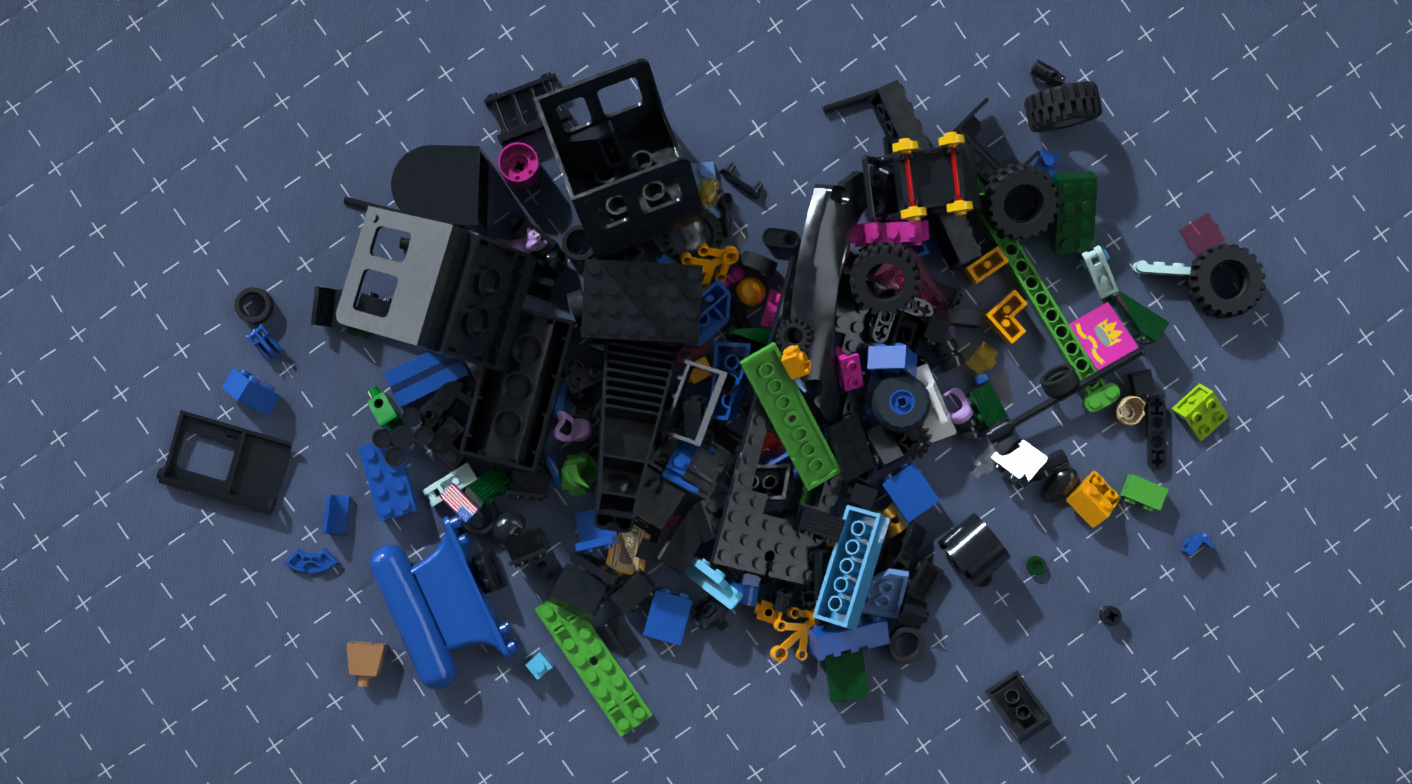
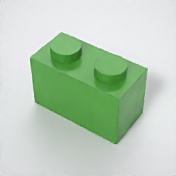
M1128 474L1120 496L1124 497V501L1135 505L1137 502L1143 505L1142 509L1153 512L1154 510H1161L1169 489L1138 476Z

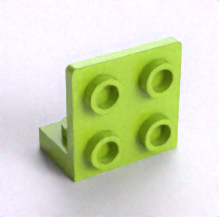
M1200 383L1171 408L1176 415L1186 420L1200 441H1203L1229 417L1215 393Z

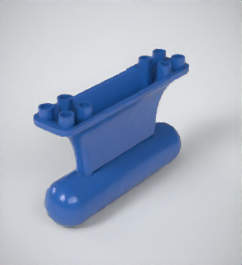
M452 515L443 518L445 534L440 545L432 554L418 564L411 566L407 554L397 545L381 546L373 553L370 559L372 574L417 674L424 686L435 690L446 688L456 678L457 667L450 651L470 645H489L498 649L508 660L513 658L514 652L520 649L516 638L509 641L507 634L512 631L509 622L501 623L488 595L480 587V580L473 568V562L467 545L472 544V540L468 533L461 535L459 528L463 527L461 518L459 516L452 517Z

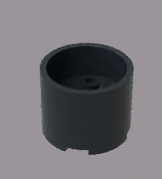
M975 513L969 515L937 541L939 547L946 552L945 554L966 580L969 579L971 581L970 584L973 587L980 584L1011 558L1000 540Z

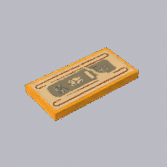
M635 525L630 532H617L620 543L612 544L613 548H610L608 551L606 564L624 574L632 575L639 568L644 571L646 560L635 555L642 538L650 540V535Z

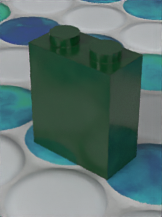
M861 648L853 653L841 651V656L837 657L825 655L824 664L830 702L869 697L864 656Z

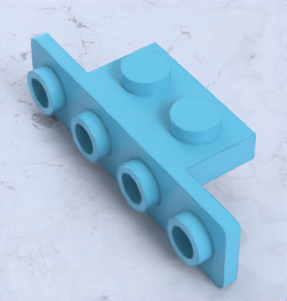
M694 556L683 574L727 608L733 610L742 599L743 594L724 579L726 575L720 570H712L710 568L711 564L704 558L699 560Z

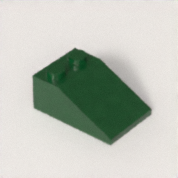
M1121 291L1111 294L1109 297L1129 332L1136 337L1135 340L1138 343L1148 345L1158 342L1170 322Z

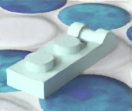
M1098 245L1094 247V250L1082 253V258L1088 268L1099 297L1103 299L1118 292V287L1101 247ZM1098 257L1099 260L1092 263L1091 259Z
M1141 260L1133 264L1132 270L1137 274L1185 277L1190 275L1191 267H1184V263H1173V266H1165V262H1154V265H1149L1146 261Z
M466 463L428 486L422 492L425 496H428L430 505L434 507L443 501L439 496L435 495V489L438 488L442 494L452 482L460 489H463L475 481L477 476L469 463Z

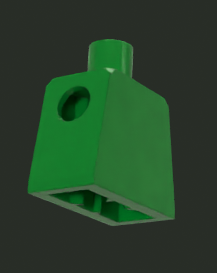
M378 386L368 390L371 399L367 403L380 427L392 432L394 428L404 424L401 412L388 394L381 392Z

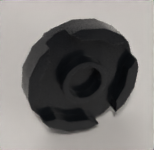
M706 596L696 605L695 616L692 615V620L701 630H710L717 627L720 631H723L729 626L724 619L728 608L715 597Z

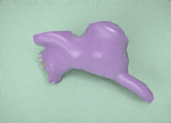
M529 227L526 229L527 234L524 238L514 240L496 239L498 242L530 255L532 251L541 250L548 245L547 241H541V235L535 228L531 230Z

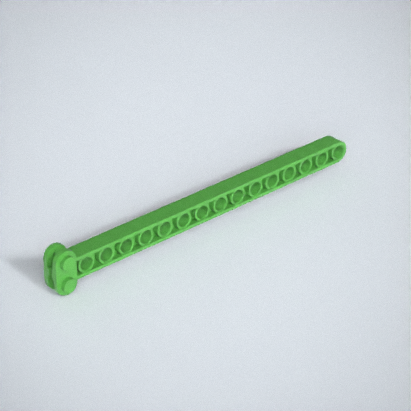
M978 177L979 192L981 197V195L985 194V191L983 190L984 185ZM982 209L973 210L994 246H999L1009 262L1006 263L1008 269L1066 364H1071L1079 376V381L1097 372L1019 242L1009 237L1004 239L998 238L996 230L984 218L985 214L982 212ZM1007 246H1012L1015 249L1014 255H1009L1006 252ZM1017 262L1024 264L1025 270L1023 272L1017 270ZM1028 278L1034 280V288H1029L1026 285ZM1037 295L1044 297L1045 302L1043 305L1037 303ZM1048 311L1054 313L1055 318L1053 321L1047 319L1046 313ZM1058 327L1064 329L1065 334L1063 337H1059L1056 334ZM1067 344L1074 346L1075 351L1073 354L1067 352ZM1078 360L1084 362L1085 367L1083 370L1077 368L1076 363ZM1100 379L1092 387L1088 386L1082 389L1085 396L1081 400V406L1089 413L1100 411L1119 398L1120 390L1117 385L1113 383L1105 384Z

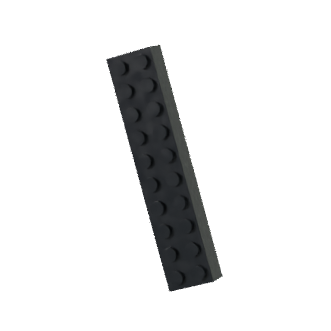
M896 80L878 88L868 101L892 151V144L898 143L899 139L911 138V141H918L919 150L917 151L931 149L930 140L924 135L922 124L914 115L913 105L911 102H908L903 85ZM930 210L927 211L925 219L929 221V227L950 271L982 255L981 246L975 241L972 235L973 230L967 224L964 215L955 216L954 213L931 214Z

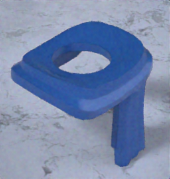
M547 455L543 460L551 471L554 486H560L561 469H558L554 457Z

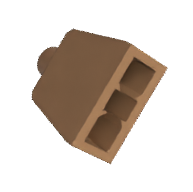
M357 641L347 643L349 674L359 675L358 686L369 687L370 676L375 677L380 674L387 644Z

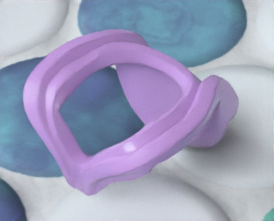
M952 388L941 396L944 399L947 395L953 393L961 400L962 408L956 413L949 412V415L954 424H962L971 418L973 411L967 402L965 394L959 388Z
M557 411L559 423L554 429V437L561 442L585 441L590 437L592 425L588 420L583 418L574 419L564 411ZM565 419L572 426V431L569 435L559 432L565 423Z

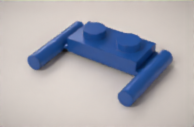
M679 440L661 478L696 495L699 488L682 480L695 454L697 446ZM710 445L709 450L706 451L715 455L718 448Z

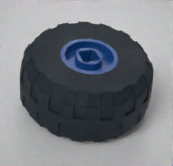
M905 374L892 375L884 379L877 386L872 397V410L876 420L884 428L892 432H909L918 428L926 420L931 406L929 392L924 384L914 376Z

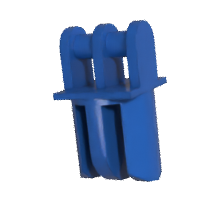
M259 323V327L252 329L253 332L250 335L247 334L246 337L270 362L273 359L268 352L274 357L278 355V352L268 340L280 352L284 349L272 337L273 334L262 323ZM262 331H264V332L266 333V334L263 335V336L260 335V333H261ZM256 336L259 338L257 342L254 340Z

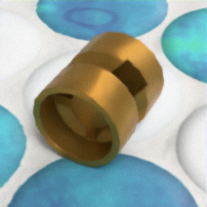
M893 504L877 512L890 518L885 534L886 540L897 535L907 527L902 518L897 517L898 512Z

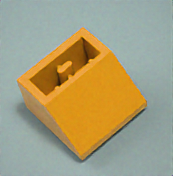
M1094 470L1071 492L1066 501L1094 528L1110 516L1121 497Z

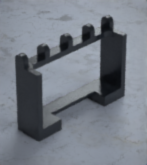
M683 359L682 363L687 366L683 376L677 375L676 377L681 382L676 395L670 393L669 397L674 400L669 413L663 412L662 415L666 416L667 419L663 429L657 428V432L709 450L715 432L709 429L722 393L730 394L736 377L727 372ZM694 368L719 376L695 441L671 432L672 423Z

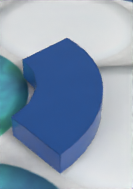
M298 548L284 563L298 572L319 573L334 567L339 561L326 548L314 554L305 553Z

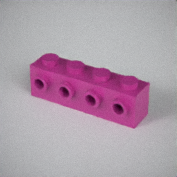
M929 221L857 223L850 244H855V247H865L866 243H873L874 246H878V242H884V245L886 242H894V246L903 245V242H910V245H922V241L929 240Z

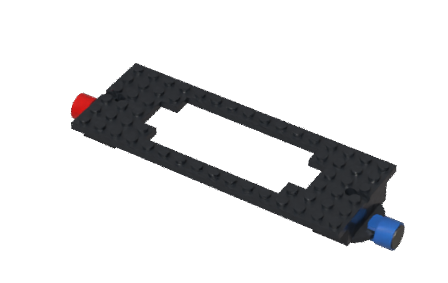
M849 244L845 261H847L851 244ZM796 256L790 257L767 344L769 345L774 342L781 355H783L784 350L780 348L782 347L781 344L778 345L777 341H779V338H776V334H778L777 329L780 325L790 319L798 261ZM845 263L838 294L836 332L842 333L839 347L844 353L846 352L848 356L858 353L863 386L844 392L837 421L852 413H858L860 417L871 372L867 369L869 346L879 344L873 343L869 339V330L874 314L871 313L870 308L864 310L862 303L858 304L856 302L855 294L852 295L850 285L851 270ZM866 280L869 289L879 296L884 290L893 289ZM881 312L880 318L884 322L886 316H882ZM876 331L875 335L880 338L881 334L879 331ZM754 393L710 559L712 563L726 566L728 573L735 579L732 581L731 586L743 594L739 604L752 607L756 606L760 591L759 585L769 583L775 578L814 587V549L825 547L826 542L819 540L820 536L816 534L814 538L804 535V530L798 527L805 506L834 516L843 481L840 472L821 483L815 506L798 503L793 521L763 514L768 495L752 491L751 488L770 419L756 393ZM831 445V446H830V450L832 451V453H833V455H834V457H835V454H834V451H833V448H832V445Z

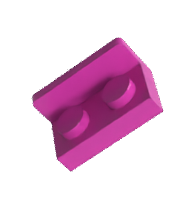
M770 289L761 326L772 328L781 291Z
M836 347L837 370L841 387L847 392L863 386L858 353L848 356L840 347Z

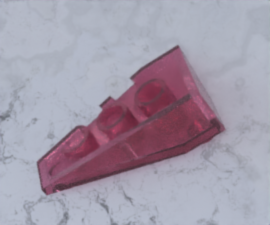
M909 245L904 247V251L907 252L909 250L912 253V258H916L918 268L920 269L919 292L915 297L929 302L933 307V314L950 308L949 302L918 254ZM883 263L875 273L878 280L888 289L900 291L904 285L905 278L903 273L892 264Z

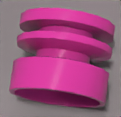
M516 142L503 148L499 154V170L507 185L514 189L522 190L536 184L540 177L541 167L538 156L532 147L525 143ZM519 165H521V167L523 168V171L521 172L518 169Z

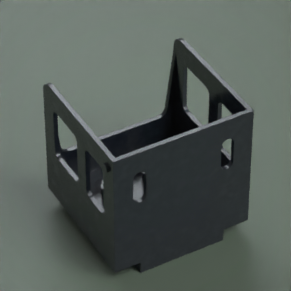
M643 58L636 59L534 98L571 201L596 259L606 257L706 218L689 158L681 153L665 114L648 60ZM629 78H636L642 96L641 102L611 114H605L598 97V91ZM580 97L584 98L591 120L574 128L564 129L557 112V107ZM611 120L623 147L627 163L609 170L570 173L556 142Z
M368 206L337 307L336 319L340 324L503 372L537 259L526 252L452 224ZM382 227L410 233V243L405 259L402 262L373 255L378 231ZM369 270L396 276L398 279L388 315L384 318L356 309L364 277Z

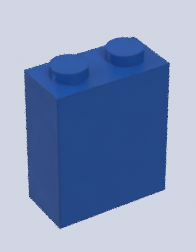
M905 462L898 467L900 471L894 475L892 472L882 478L884 482L880 484L908 523L940 501L914 462L910 464Z
M660 587V590L656 589L643 635L680 645L693 599L689 598L690 595L679 592L678 595L673 594L671 589Z

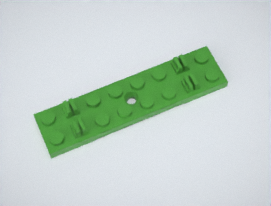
M772 342L739 361L803 484L809 491L841 471L795 380H791L781 362L782 355L777 345ZM791 415L795 416L793 421H789Z
M548 600L535 608V611L621 737L653 715L590 621ZM592 658L597 659L598 663L596 665L590 663Z

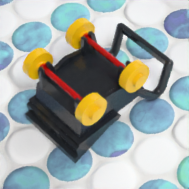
M948 132L945 133V136L938 138L939 148L917 151L919 150L918 141H911V138L899 139L898 143L892 144L893 154L881 157L864 155L862 157V167L869 220L883 223L908 219L909 222L921 221V217L927 216V211L929 210L931 214L954 213L955 216L967 215V211L982 209L974 145L965 144L963 134ZM893 162L899 212L886 215L874 214L868 164L880 165Z

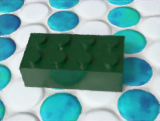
M1092 171L1053 173V184L1058 189L1056 194L1060 196V202L1056 203L1059 211L1058 214L1054 213L1053 218L1055 220L1053 224L1051 223L1050 248L1055 254L1084 253L1094 250L1098 177Z

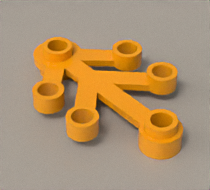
M701 243L697 246L698 254L700 256L711 255L716 258L712 260L692 257L690 253L685 252L681 254L680 260L682 264L703 265L702 274H704L702 285L707 284L702 287L701 292H704L710 286L715 267L720 264L721 268L715 272L714 277L722 283L726 281L728 268L738 260L739 252L734 246L716 249L709 248L706 243Z
M797 607L789 608L787 612L788 617L793 619L799 617L809 618L804 623L785 622L781 619H777L774 622L773 626L777 631L790 630L795 632L780 646L776 645L771 649L770 655L773 660L778 662L786 660L788 656L787 650L798 639L799 648L795 650L794 657L800 661H804L807 658V641L810 646L808 630L812 626H816L815 618L812 617L815 610L814 607L811 610H801Z

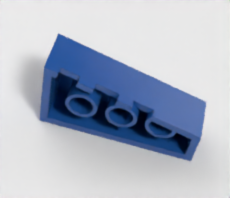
M715 342L713 368L727 372L736 378L730 394L722 393L713 419L735 421L748 381L739 361L757 352L758 345ZM712 374L711 396L719 377L715 374Z
M879 615L870 616L868 620L860 619L856 631L835 624L827 627L816 625L813 626V629L808 630L810 651L819 661L825 660V655H832V657L841 656V651L853 653L859 651L862 646L865 649L890 644L887 620Z

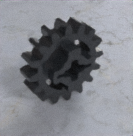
M924 422L918 428L904 432L901 436H899L900 432H891L904 454V459L907 460L909 456H911L912 460H915L916 456L922 458L923 453L926 454L928 452V447L932 444L928 440L932 438V435L927 434L929 428H923ZM923 443L922 447L917 449L918 444Z

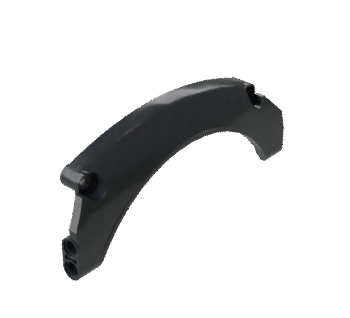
M861 171L851 172L850 175L837 182V186L815 184L800 245L792 294L790 319L792 317H801L802 320L806 319L808 324L813 326L811 328L812 331H815V334H813L815 339L812 341V346L804 351L807 360L812 362L810 374L799 377L803 381L807 392L804 393L801 388L799 390L803 397H807L808 403L818 416L817 420L828 423L837 422L843 400L836 361V314L840 281L847 250L856 225L867 208L864 175ZM796 328L789 331V339L793 343H800L802 340L801 331Z

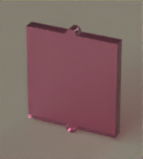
M1209 213L1204 214L1179 230L1186 241V246L1190 247L1196 257L1225 239L1218 229V224L1214 223Z

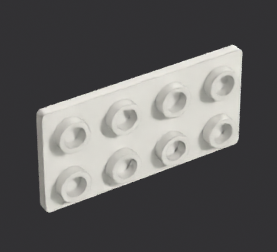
M928 364L918 366L916 379L924 384L931 399L930 411L924 421L923 428H929L927 434L932 435V438L928 441L933 443L956 434V429Z

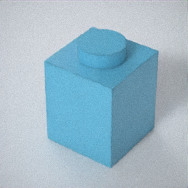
M541 650L525 666L538 680L554 666V663Z

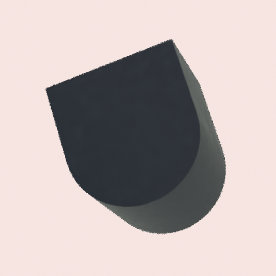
M425 145L409 151L399 160L392 174L391 191L393 199L402 213L452 224L470 232L488 235L489 158L480 146Z

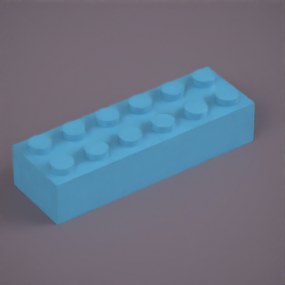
M847 505L843 519H845L843 530L841 531L839 541L835 542L812 617L856 631L890 518L879 513Z

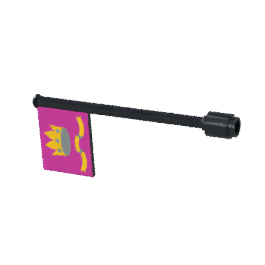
M1108 302L1069 324L1097 372L1079 381L1077 386L1069 392L1051 397L1012 420L1006 421L1003 418L989 426L985 433L992 444H998L1014 435L1013 430H1015V427L1140 356H1145L1144 348L1137 346Z

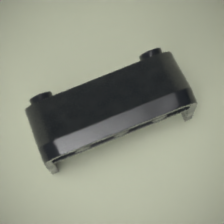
M986 97L951 132L963 134L965 144L974 145L977 173L989 185L990 181L988 178L991 175L996 176L998 174L996 170L999 168L1006 169V165H1017L1020 162L1015 158H1008L1000 165L974 139L981 129V124L975 115L988 103L989 99ZM1037 150L1024 164H1030L1041 152Z

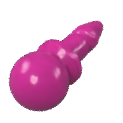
M741 267L732 268L730 274H726L727 279L723 282L724 286L728 287L731 283L735 285L736 282L742 281L745 277V271Z

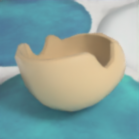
M1135 396L1122 398L1116 406V416L1119 422L1131 426L1139 423L1145 416V402L1140 397Z

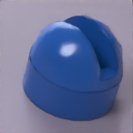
M986 370L977 371L975 374V381L978 386L992 379Z

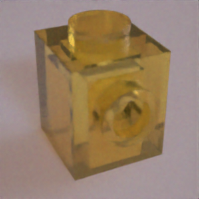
M983 341L972 353L966 365L981 376L987 369L991 370L996 364L995 358L998 352Z

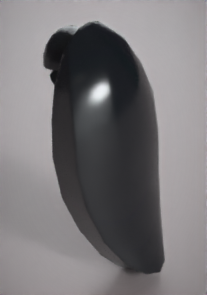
M1066 468L1055 474L1044 489V502L1051 503L1067 495L1076 484L1078 479L1077 471L1073 468Z

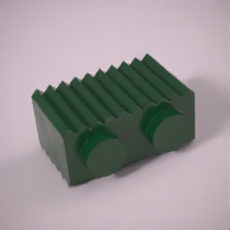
M990 382L967 393L969 396L966 398L971 408L976 409L978 413L976 418L980 425L984 424L985 427H988L1008 416Z
M494 465L468 485L464 494L480 510L485 506L488 508L495 502L496 497H502L506 494V490H509L510 479Z

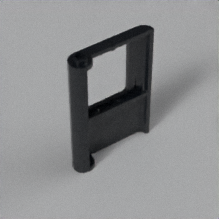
M181 410L166 464L158 470L157 479L163 485L271 516L274 512L292 450V442ZM187 431L235 446L229 473L225 481L177 466L182 442Z

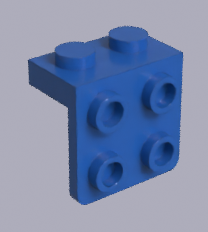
M595 509L579 512L575 515L581 542L576 543L575 547L576 551H583V554L593 553L595 548L599 547L602 550L613 548L612 544L620 543L617 532L602 530L595 526Z

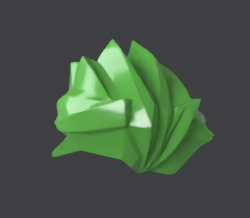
M584 451L577 455H567L568 460L563 463L560 471L562 489H568L572 496L589 493L593 483L597 480L596 461Z

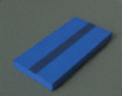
M431 351L383 373L400 408L437 391L447 382L457 381L470 375L464 361Z

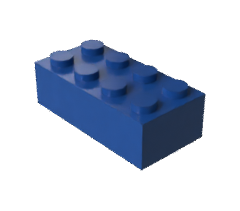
M392 442L385 448H379L374 443L358 447L379 522L420 510L406 458L404 457L403 462L397 466H391L385 461L384 455L386 450L395 446Z

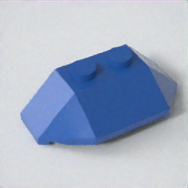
M719 279L701 293L699 344L690 346H701L729 322L731 292Z

